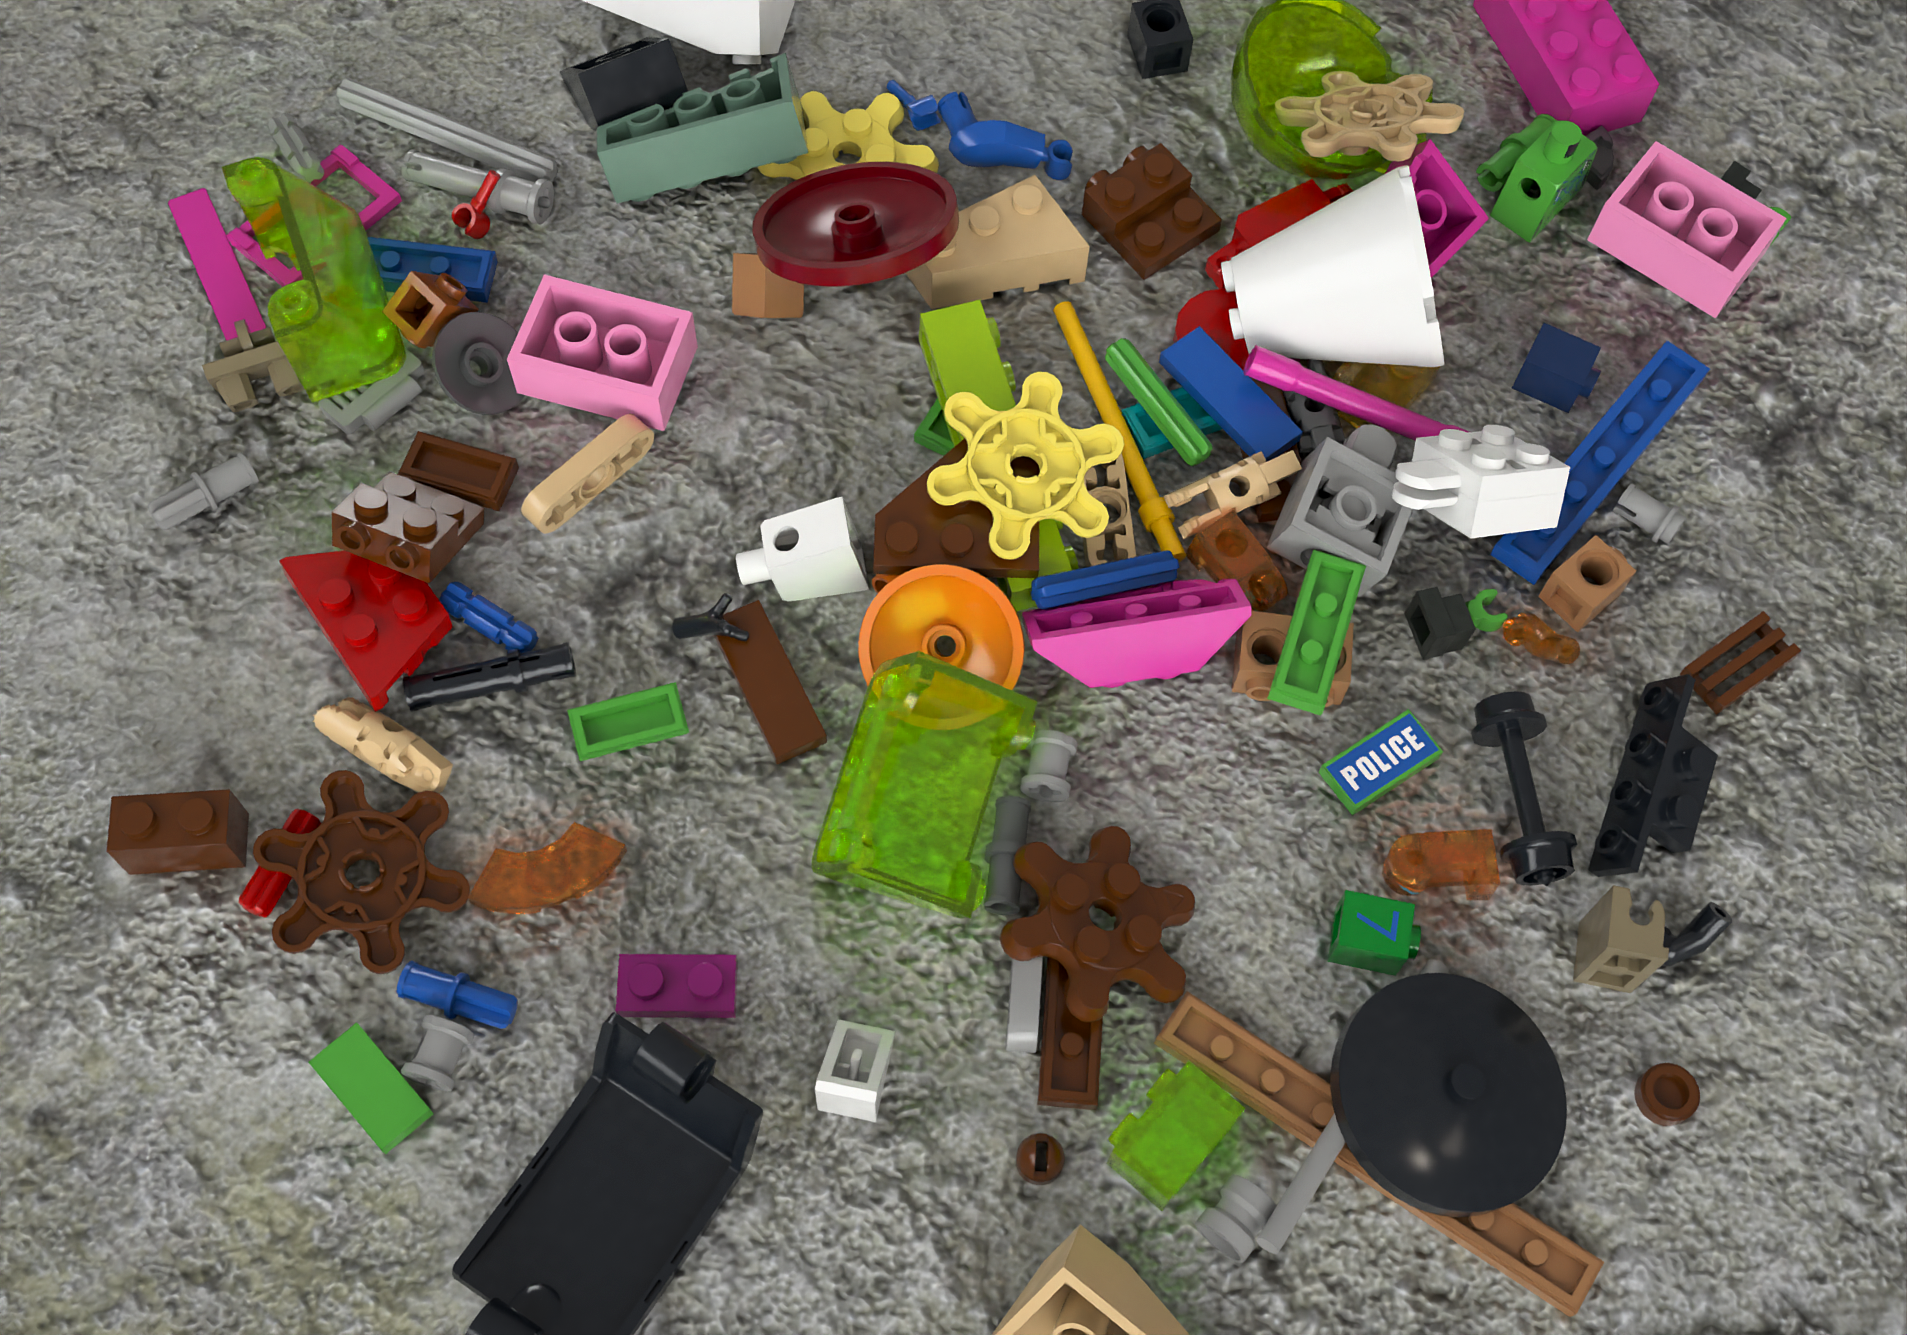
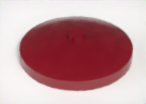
M861 162L821 170L781 188L759 208L753 220L752 231L760 261L774 274L787 280L807 285L852 286L895 277L913 270L934 258L954 238L959 226V211L953 187L939 174L929 169L906 163Z

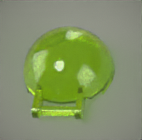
M1277 0L1266 7L1262 6L1255 13L1237 43L1230 77L1231 100L1240 128L1248 142L1261 157L1276 168L1303 179H1313L1319 182L1356 178L1373 170L1385 174L1392 162L1385 159L1380 152L1368 147L1366 153L1357 156L1344 155L1339 151L1326 157L1310 156L1305 151L1301 141L1302 132L1309 127L1282 125L1275 113V102L1281 98L1289 96L1318 97L1325 94L1322 86V77L1330 72H1352L1358 75L1362 82L1368 84H1388L1404 76L1392 71V59L1375 37L1382 28L1356 6L1344 0ZM1433 88L1426 102L1432 103ZM1427 133L1416 134L1418 138L1417 145L1426 141Z

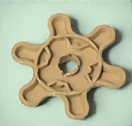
M1334 71L1322 77V86L1325 94L1318 97L1289 96L1275 102V113L1282 125L1309 127L1302 132L1301 141L1306 153L1313 157H1326L1336 151L1348 156H1357L1366 153L1368 147L1380 152L1387 160L1404 161L1411 157L1417 145L1418 138L1416 134L1453 133L1457 131L1464 117V109L1456 104L1426 102L1433 88V80L1421 74L1404 75L1388 84H1368L1362 82L1358 75L1352 72Z

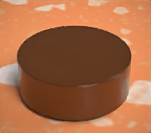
M1660 1063L1654 1065L1639 1077L1635 1085L1634 1096L1639 1110L1647 1119L1658 1125L1674 1126L1682 1123L1695 1113L1700 1103V1090L1695 1078L1686 1069L1677 1064Z

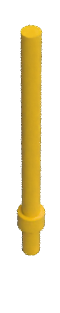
M1069 301L1061 302L1055 306L1053 312L1104 424L1112 425L1118 429L1123 436L1124 447L1121 454L1124 460L1125 472L1141 505L1138 509V514L1147 532L1154 534L1160 550L1171 551L1173 557L1178 559V562H1181L1185 559L1186 553L1172 524L1175 521L1171 508H1168L1164 497H1160L1072 303Z

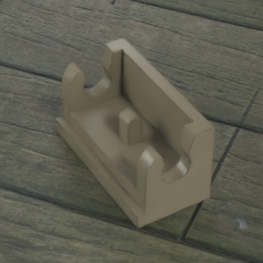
M1613 885L1579 921L1573 981L1632 993L1668 960L1669 948L1663 947L1665 911L1660 901L1655 900L1649 907V924L1639 925L1631 919L1629 914L1630 907L1632 906L1630 889Z

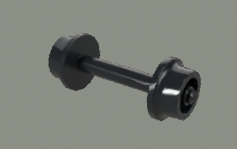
M1513 691L1487 697L1474 707L1476 726L1471 731L1472 739L1475 744L1484 747L1502 746L1523 837L1502 846L1499 850L1502 862L1510 864L1517 884L1528 886L1543 884L1548 886L1551 882L1564 879L1575 871L1572 850L1578 844L1573 833L1567 831L1546 832L1524 741L1542 733L1547 727V722L1544 714L1535 711L1531 696L1528 693Z

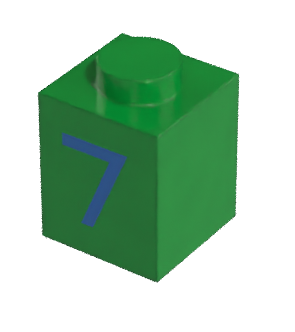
M1345 890L1335 907L1327 962L1396 976L1408 959L1414 960L1418 953L1421 926L1413 924L1415 904Z

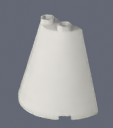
M1408 165L1393 169L1232 257L1231 260L1221 262L1227 293L1236 292L1238 308L1229 309L1233 336L1235 340L1245 338L1249 354L1254 346L1258 345L1287 358L1423 367L1445 365L1425 242L1412 177H1409L1410 170Z

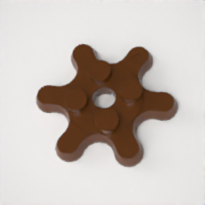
M338 770L329 774L321 784L320 796L325 805L326 813L324 821L317 829L306 834H295L284 829L273 828L259 835L254 843L253 855L261 868L288 874L298 885L296 902L288 911L276 919L272 928V937L279 949L286 953L296 954L309 949L324 933L332 930H342L350 933L357 940L360 948V959L366 969L376 974H388L396 970L402 964L405 957V946L399 933L400 924L404 916L413 909L420 907L433 908L444 913L457 911L467 903L470 896V886L463 874L455 870L437 868L428 861L425 855V845L428 838L435 831L443 827L448 820V803L442 795L428 790L418 792L399 810L380 812L373 809L367 803L364 784L361 778L354 772ZM360 860H370L376 863L380 868V876L371 884L356 888L346 879V873L353 863Z
M1109 826L1097 830L1090 839V852L1088 859L1084 863L1066 861L1056 854L1050 846L1039 841L1024 844L1017 850L1013 859L1014 869L1021 879L1035 889L1039 897V907L1033 916L1016 918L1007 922L1002 928L999 937L1001 947L1008 956L1018 961H1029L1041 956L1051 957L1059 961L1067 970L1069 976L1066 1005L1069 1012L1075 1018L1083 1022L1100 1020L1107 1013L1109 1007L1110 988L1114 983L1122 980L1138 983L1146 990L1150 997L1161 1003L1175 1002L1183 995L1186 985L1185 971L1180 964L1164 951L1160 940L1164 928L1182 926L1192 918L1195 910L1194 894L1187 886L1182 884H1171L1156 888L1141 882L1138 871L1128 862L1131 853V840L1124 829L1118 826ZM1094 905L1095 908L1105 911L1110 917H1116L1113 930H1103L1093 924L1089 916L1091 906Z

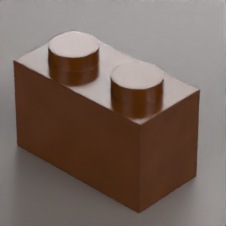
M230 789L112 796L106 852L129 875L246 867L249 813Z

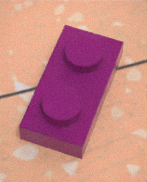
M619 954L615 1011L622 1017L736 1018L737 955Z

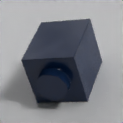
M1543 323L1512 389L1569 413L1577 396L1588 399L1598 380L1601 370L1592 366L1601 347Z

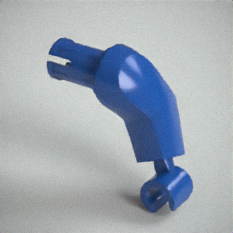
M957 91L949 93L939 101L938 111L951 135L949 151L962 164L971 167H996L1004 165L1035 169L1040 161H1044L1045 172L1052 179L1064 180L1069 177L1072 168L1070 161L1073 150L1067 141L1056 140L1049 147H1045V134L1001 120L978 122L973 114L968 98L963 92H960L959 95Z

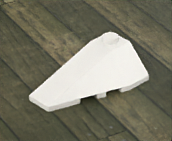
M583 0L714 54H732L733 64H761V55L778 53L795 0Z

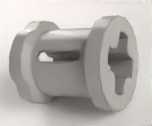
M1038 730L1035 733L1029 734L1027 746L1032 752L1028 775L1021 779L1020 790L1023 794L1042 801L1057 802L1069 798L1071 786L1066 781L1070 756L1075 755L1078 742L1075 738L1053 730Z
M425 1015L421 1023L425 1029L412 1061L404 1063L401 1074L424 1086L450 1092L455 1084L451 1076L464 1045L472 1043L475 1034L467 1027L454 1021L434 1015Z

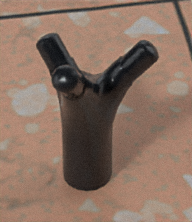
M724 593L716 605L707 612L675 618L672 624L673 633L678 639L721 635L746 642L749 638L748 631L731 625L724 619L723 614L732 601L731 595Z

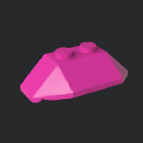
M1203 579L1174 580L1169 583L1044 610L1039 608L1029 609L1022 612V622L1034 651L1090 688L1101 686L1114 688L1122 686L1126 682L1151 678L1170 679L1182 673L1199 671L1251 616V604L1236 579H1221L1218 583Z

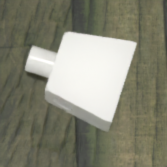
M843 497L827 500L764 520L760 525L763 548L736 554L737 569L743 585L772 579L782 600L785 601L869 590L862 543Z

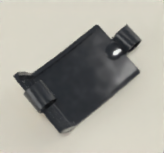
M615 1012L611 1013L603 1022L595 1049L593 1070L590 1078L526 1169L453 1265L452 1276L454 1279L488 1302L475 1317L465 1335L635 1334L691 1254L746 1170L752 1158L764 1112L760 1106L713 1076L717 1060L711 1057L710 1051L665 1022L658 1024L650 1034Z

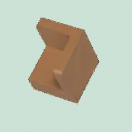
M733 253L732 312L734 315L758 318H800L803 316L804 284L793 282L774 274L763 265L757 253Z

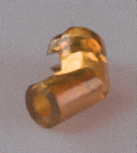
M1519 613L1517 617L1508 618L1503 625V636L1508 644L1514 647L1524 644L1527 651L1536 657L1562 664H1571L1580 654V646L1576 639L1558 634L1535 614Z

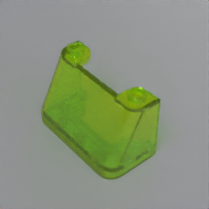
M248 158L222 166L228 189L246 215L257 236L259 246L265 258L269 259L275 257V253H281L291 259L297 271L301 270L303 280L290 283L278 289L271 296L268 303V316L275 338L311 402L314 403L396 374L405 363L406 348L399 328L382 312L389 299L366 231L355 209L266 158Z
M921 651L909 653L882 663L874 673L867 688L814 848L811 865L812 871L840 883L952 917L971 918L972 912L981 904L986 890V881L982 878L980 865L970 862L1001 759L1010 757L1018 749L1024 750L1031 742L1036 727L1035 720L1032 718L1038 701Z

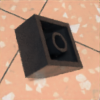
M646 37L560 71L564 83L590 129L597 130L599 126L655 104L661 105L664 111L670 109L683 96L682 93L688 91L671 43L667 38Z

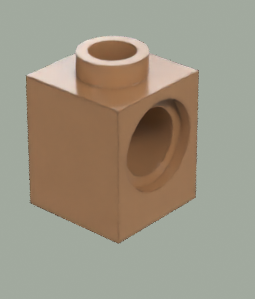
M1595 535L1551 574L1538 597L1575 631L1579 632L1621 595L1636 573V570L1628 564L1625 556L1618 549L1608 546ZM1583 576L1593 579L1598 585L1587 582Z

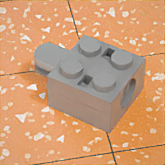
M1370 424L1362 425L1353 431L1345 439L1343 445L1326 437L1302 461V469L1297 472L1266 548L1307 569L1313 549L1366 565L1358 592L1359 597L1383 579L1389 571L1412 512V508L1405 507L1392 499L1393 485L1399 481L1396 479V473L1390 470L1397 450V443L1392 435L1383 427Z

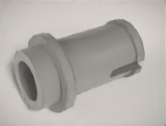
M1632 483L1617 502L1618 504L1612 511L1653 534L1652 541L1656 543L1660 539L1669 544L1687 518L1678 513L1680 507L1675 505L1671 509L1639 490Z

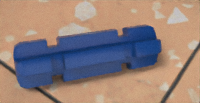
M456 581L451 582L446 590L441 593L439 601L448 613L456 618H465V624L495 643L506 644V650L519 649L522 653L532 651L536 646L539 638L534 628L521 620L513 621V615L481 595H472L473 590L464 584Z

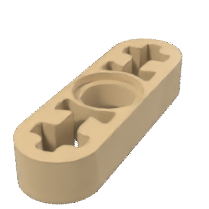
M626 414L620 417L538 484L524 500L521 509L522 515L544 534L557 530L646 455L653 444L654 432L634 414Z
M1122 454L1116 460L1102 464L1103 468L1107 469L1103 487L1096 488L1097 474L1094 467H1091L1084 476V485L1087 492L1103 504L1115 507L1120 515L1115 522L1107 524L1105 530L1098 536L1091 538L1082 537L1086 567L1107 563L1106 560H1103L1105 541L1113 540L1112 548L1116 561L1136 557Z

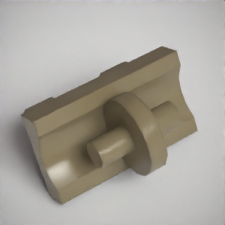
M245 319L234 322L238 337L219 343L225 358L202 365L208 382L216 392L221 394L232 412H239L259 404L251 381L265 376H271L279 397L289 396L306 389L302 365L306 364L307 360L296 337L292 336L276 341L271 327L251 333Z

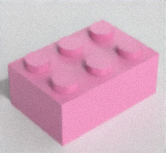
M1655 141L1604 204L1587 240L1716 318L1766 253L1787 218Z
M544 274L507 357L516 391L526 396L619 419L626 414H634L649 428L665 431L698 348L693 312Z

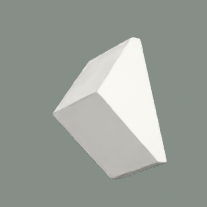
M838 1019L816 1080L815 1095L819 1111L876 1122L895 1031Z

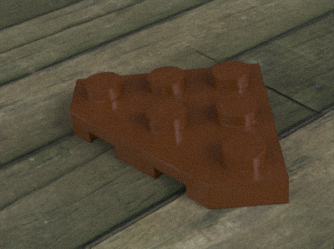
M964 438L875 514L873 574L901 575L922 566L948 564L968 568L985 577L1036 578L1039 574V521L1031 529L1030 544L1027 551L1021 557L1011 560L998 557L989 545V533L993 526V516L989 508L980 502L969 500L950 506H943L930 497L927 492L929 474L939 466L958 463L965 457L968 451V444ZM1017 457L1010 463L1014 477L1030 478L1035 475L1038 477L1040 473L1039 465L1030 457Z

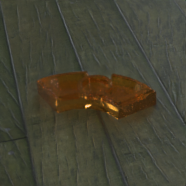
M574 822L560 839L540 850L516 853L496 848L470 892L468 899L472 905L499 913L531 914L541 912V909L561 904L574 897L577 900L592 891L613 872L626 854L627 849L625 844Z

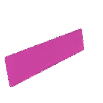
M201 188L169 200L170 210L226 341L238 337L234 322L242 319L246 320L251 333L265 329L266 325L207 190Z

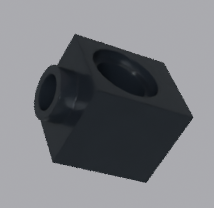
M1145 0L1132 3L1127 36L1142 79L1187 72L1194 39L1180 0Z

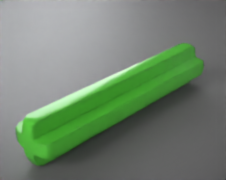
M1121 338L1108 346L1105 360L1184 461L1194 467L1208 459L1213 449L1212 444L1130 340Z

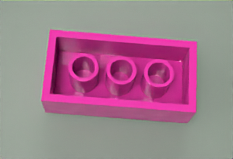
M1474 0L1473 7L1537 115L1548 114L1556 121L1573 122L1579 126L1584 136H1587L1601 125L1609 132L1642 121L1658 89L1659 82L1607 0Z

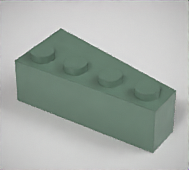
M786 53L769 59L772 68L753 76L750 75L747 68L728 75L730 84L710 93L703 91L701 87L682 93L683 96L674 103V106L665 111L661 105L655 104L597 127V154L616 204L629 200L635 202L644 201L653 197L656 193L675 188L690 189L698 186L705 180L724 175L731 177L739 176L754 167L770 163L784 164L793 161L800 155L807 154L808 146L802 104Z

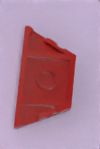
M342 550L289 556L279 560L285 576L375 712L382 709L389 702L386 692L403 673L411 676L424 661L425 653L430 648L437 646L453 627L449 613L427 582Z

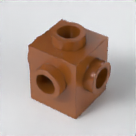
M410 271L382 312L400 328L401 334L409 342L419 348L426 349L427 347L434 346L438 333L450 320L464 313L478 312L479 309L465 296L467 293L465 286L451 275L446 273L433 275Z

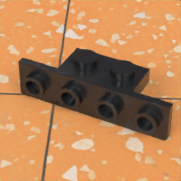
M1689 674L1649 682L1644 688L1588 870L1597 877L1638 873L1649 836L1672 853L1691 850L1718 754L1682 727L1696 681Z

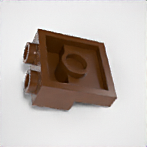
M1162 143L1150 150L1145 146L1135 148L1125 158L1123 167L1112 174L1105 169L1100 170L1089 179L1085 186L1081 215L1143 280L1218 233L1222 219L1190 187L1192 174Z
M389 472L374 487L360 483L332 511V546L424 582L431 583L484 525L485 508L413 481L410 478Z

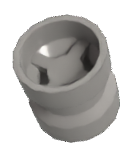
M1232 1174L1220 1190L1221 1200L1215 1207H1207L1195 1222V1226L1200 1234L1217 1250L1230 1259L1243 1263L1255 1248V1236L1264 1228L1277 1205L1255 1184L1246 1178Z

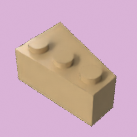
M1033 175L959 211L958 230L948 246L928 262L906 272V275L929 307L936 309L975 300L993 298V292L1022 287L1023 292L1039 290L1040 284L1065 279H1068L1069 284L1085 282L1090 246L1037 176Z

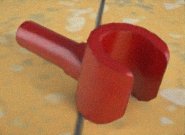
M489 170L470 204L461 203L451 213L454 224L461 228L466 227L465 234L474 239L483 238L490 229V219L483 210L501 177L500 174L493 170Z

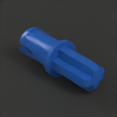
M409 961L405 965L399 977L396 990L399 998H407L444 1010L446 1018L454 1019L457 1015L499 1029H504L512 1023L518 1006V1000L514 995L471 982L470 976L467 973L461 972L457 976H453L419 965L415 961Z

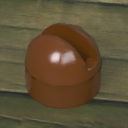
M1043 1133L1032 1134L1025 1138L1019 1145L1016 1154V1167L1019 1174L1024 1180L1034 1185H1046L1056 1180L1065 1162V1154L1061 1144L1054 1137ZM1036 1143L1047 1145L1046 1172L1035 1171Z

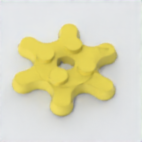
M811 91L804 94L800 99L808 153L800 155L788 163H770L758 166L759 171L767 177H790L798 180L821 170L845 165L835 160L841 150L844 154H853L861 157L856 163L899 162L920 166L935 173L938 172L939 162L935 153L928 146L904 145L892 137L893 131L904 119V108L895 95L882 93L874 98L866 110L856 108L843 114L833 109L828 99L822 93Z
M1036 372L1029 375L1022 385L1020 402L1008 411L990 409L978 396L970 392L955 393L945 403V419L953 429L966 439L968 451L965 457L958 463L935 468L929 474L927 492L935 502L943 506H950L969 500L980 502L989 508L993 516V526L989 533V545L991 550L1003 559H1015L1021 557L1027 551L1030 544L1031 529L1040 520L1054 519L1061 521L1076 535L1083 538L1098 536L1105 530L1108 524L1109 515L1107 508L1102 502L1093 498L1087 492L1084 485V476L1091 467L1110 463L1121 455L1124 447L1123 436L1118 429L1108 424H1096L1086 429H1075L1066 425L1058 412V405L1062 397V385L1054 375L1048 372ZM1021 456L1030 457L1039 465L1040 473L1038 477L1036 475L1030 478L1014 477L1010 466L1011 461Z

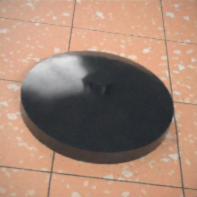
M1425 973L1402 978L1385 986L1359 1006L1348 1019L1336 1043L1331 1064L1330 1090L1338 1126L1350 1151L1361 1167L1374 1181L1397 1199L1425 1212L1441 1216L1471 1217L1499 1210L1523 1198L1551 1170L1559 1155L1566 1129L1567 1102L1562 1074L1550 1045L1536 1024L1519 1006L1499 991L1471 978L1454 974Z

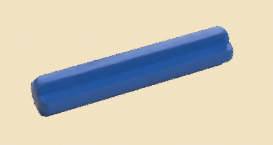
M1164 550L1040 576L1032 581L1030 596L1032 601H1035L1037 607L1044 610L1169 583L1177 578V569L1180 568L1178 559L1173 557L1171 551Z

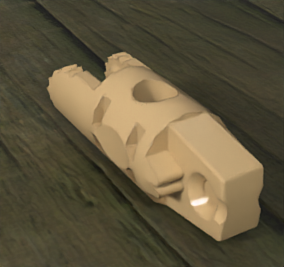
M1293 450L1269 461H1266L1262 451L1224 470L1203 477L1163 497L1168 508L1182 506L1190 502L1192 498L1202 493L1204 494L1211 512L1202 516H1194L1184 521L1183 525L1178 527L1182 538L1186 539L1231 518L1242 510L1280 495L1281 491L1276 482L1297 473L1302 467ZM1229 482H1235L1239 485L1241 497L1232 494Z
M347 697L339 701L338 706H335V704L331 706L330 704L316 710L317 714L313 715L315 727L320 732L395 782L418 792L428 790L441 793L444 790L453 764L421 737L383 713L375 712L365 703H360L358 699L355 700L354 697Z

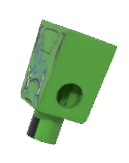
M1554 121L1519 157L1490 216L1530 243L1583 188L1598 149L1595 142L1584 136L1579 126L1570 121ZM1537 186H1540V197L1531 198L1527 196L1530 188L1536 190Z

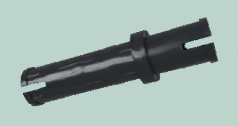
M569 642L549 648L522 653L519 649L507 651V656L493 660L456 666L427 674L403 677V688L407 705L410 707V711L413 712L434 705L452 703L500 691L514 689L516 693L528 691V686L556 679L576 677V667Z

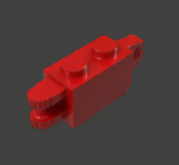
M1310 179L1239 214L1232 241L1207 258L1205 271L1219 289L1225 288L1221 262L1231 260L1232 257L1348 195L1353 190L1347 183H1342L1323 192L1315 181Z

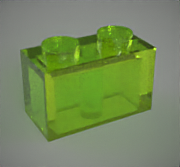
M1190 1061L1184 1065L1177 1075L1169 1068L1166 1069L1146 1094V1097L1153 1102L1139 1119L1130 1112L1107 1140L1115 1148L1111 1151L1106 1164L1160 1211L1167 1207L1236 1124L1246 1109Z

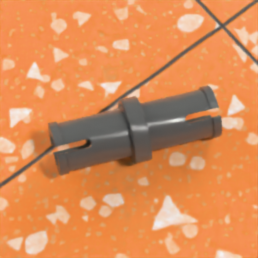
M1002 796L996 799L995 803L996 815L993 840L986 845L985 860L990 865L986 898H984L983 906L985 910L994 914L1013 915L1020 911L1019 900L1022 879L1014 869L1013 859L1017 850L1026 844L1031 803L1027 799L1018 796Z

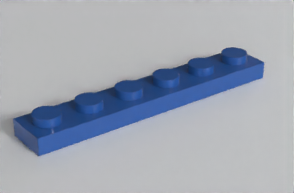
M1666 341L1564 462V464L1570 466L1557 527L1504 534L1496 543L1490 555L1535 585L1704 380L1710 368L1669 341Z

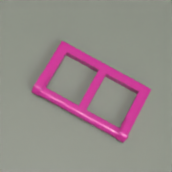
M341 144L320 162L324 170L321 180L314 179L310 185L303 184L297 180L240 227H235L226 235L232 246L247 259L253 261L289 293L342 251L346 234L362 235L402 202L401 196L396 190L360 162L359 158ZM338 168H341L377 198L341 228L336 226L303 198V196ZM291 207L322 233L327 240L289 270L252 237Z

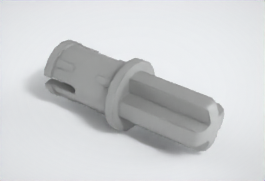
M239 453L233 459L201 475L193 472L190 474L192 480L154 499L148 504V509L157 525L162 530H169L208 508L214 512L218 509L217 503L251 484L258 483L259 480L249 461L242 453Z

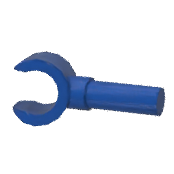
M890 80L887 83L886 89L895 95L907 109L915 130H924L941 123L936 113L938 105L933 95L916 100L913 95H910L895 80Z

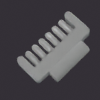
M391 341L388 344L391 355L386 352L380 355V360L391 369L390 371L376 360L370 363V368L381 378H378L367 368L361 370V377L371 386H368L359 377L351 378V385L361 392V395L349 385L345 384L341 387L342 394L351 400V403L339 393L331 395L332 401L328 398L319 400L318 405L322 413L346 434H352L364 423L371 430H377L422 392L416 380L425 373L423 364L419 358L398 341Z

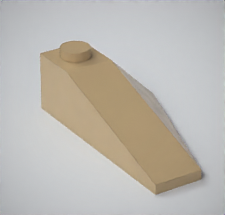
M1081 1224L1044 1260L992 1333V1335H1190L1135 1270Z

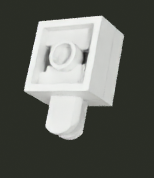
M1486 425L1482 431L1468 433L1456 429H1444L1440 431L1439 436L1416 438L1412 462L1397 464L1395 475L1399 481L1393 485L1392 499L1405 507L1428 511L1469 538L1555 528L1558 525L1570 466L1550 456V450L1546 447L1526 443L1515 437V431L1505 426Z

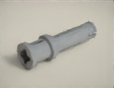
M415 149L409 150L403 161L421 165L422 170L402 166V176L406 181L437 187L470 198L476 196L488 174L485 170L421 153ZM496 169L495 172L500 174L501 177L486 202L487 206L493 212L499 214L509 210L528 216L529 221L532 223L543 224L547 220L553 206L554 187L552 182L543 178L533 182L515 177L514 172L510 169Z

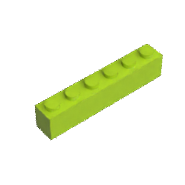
M981 300L920 313L919 342L944 419L945 403L949 397L959 392L973 393L986 406L997 411H1008L1016 406L1012 392L1016 391L1014 373L1008 361L1001 362L997 350L1001 345L999 329L994 317L986 318ZM945 419L955 447L964 437L953 429ZM1054 519L1039 521L1038 577L1079 568L1072 546L1064 547L1059 533V530L1063 528V522ZM997 578L999 588L1009 598L1016 612L1037 606L1030 596L1032 581L1035 578Z

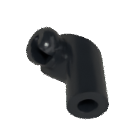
M1709 902L1676 937L1665 926L1663 947L1669 948L1668 960L1663 966H1672L1704 952L1732 923L1730 915L1719 905Z

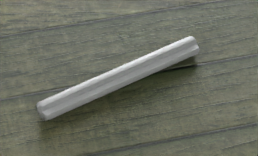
M346 78L343 79L341 86L336 90L338 103L345 108L498 169H510L516 176L536 182L538 179L543 178L553 182L557 176V162L553 158L369 85Z

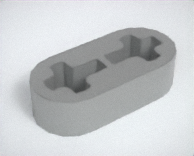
M1043 956L1029 961H1018L1015 959L1011 961L1006 1051L1036 1053Z

